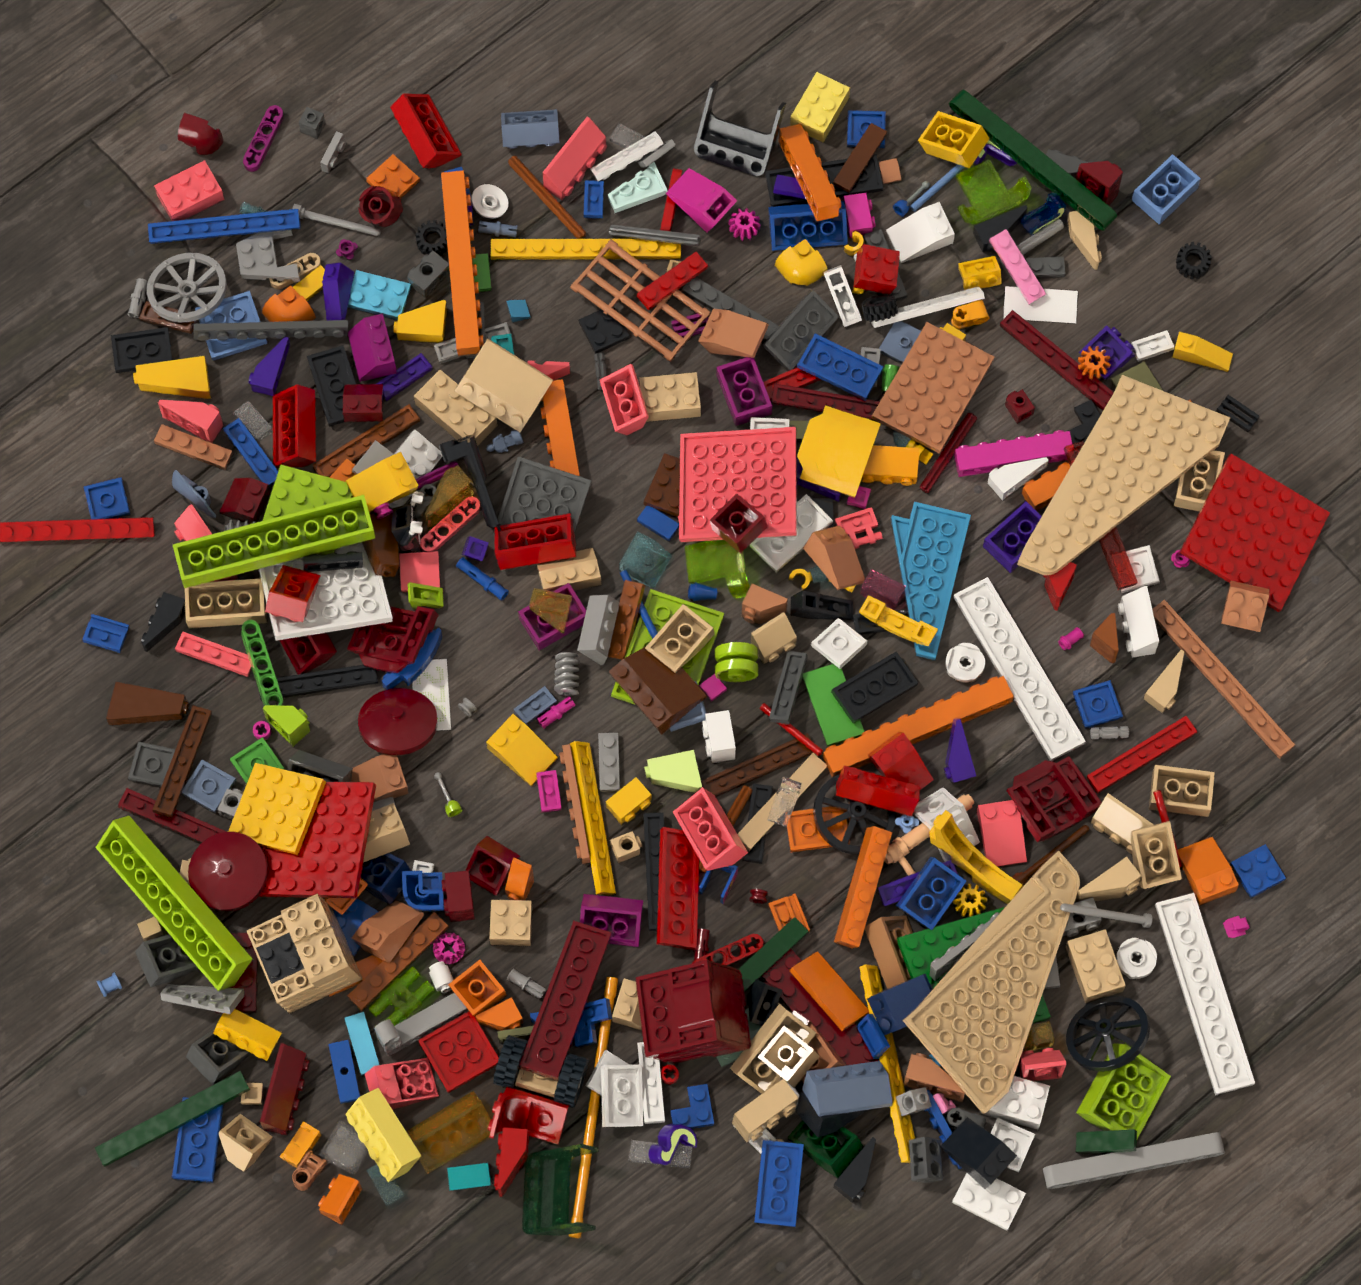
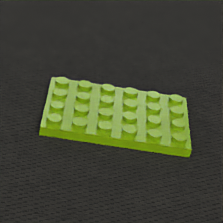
M650 589L644 606L657 632L663 628L683 604L713 627L714 636L682 667L699 686L722 624L724 613ZM641 615L625 658L646 647L652 640ZM615 682L611 697L635 704Z

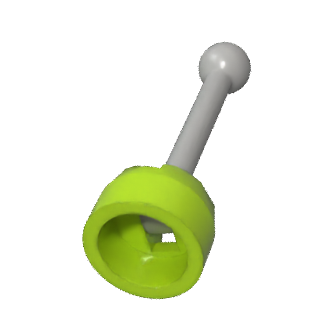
M439 772L435 773L434 778L438 780L448 801L445 805L447 816L454 817L462 812L460 804L455 800H451L441 779L442 774Z

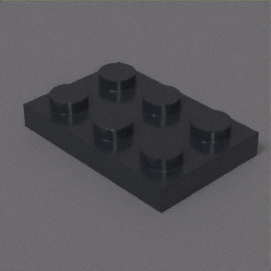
M168 327L111 335L116 373L136 371V365L173 360Z

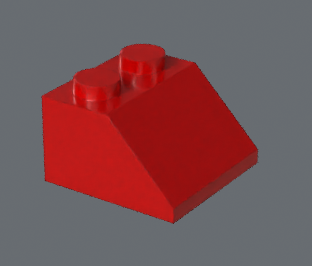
M1072 562L1055 574L1043 576L1046 578L1044 586L1056 611H1058L1074 579L1077 564Z

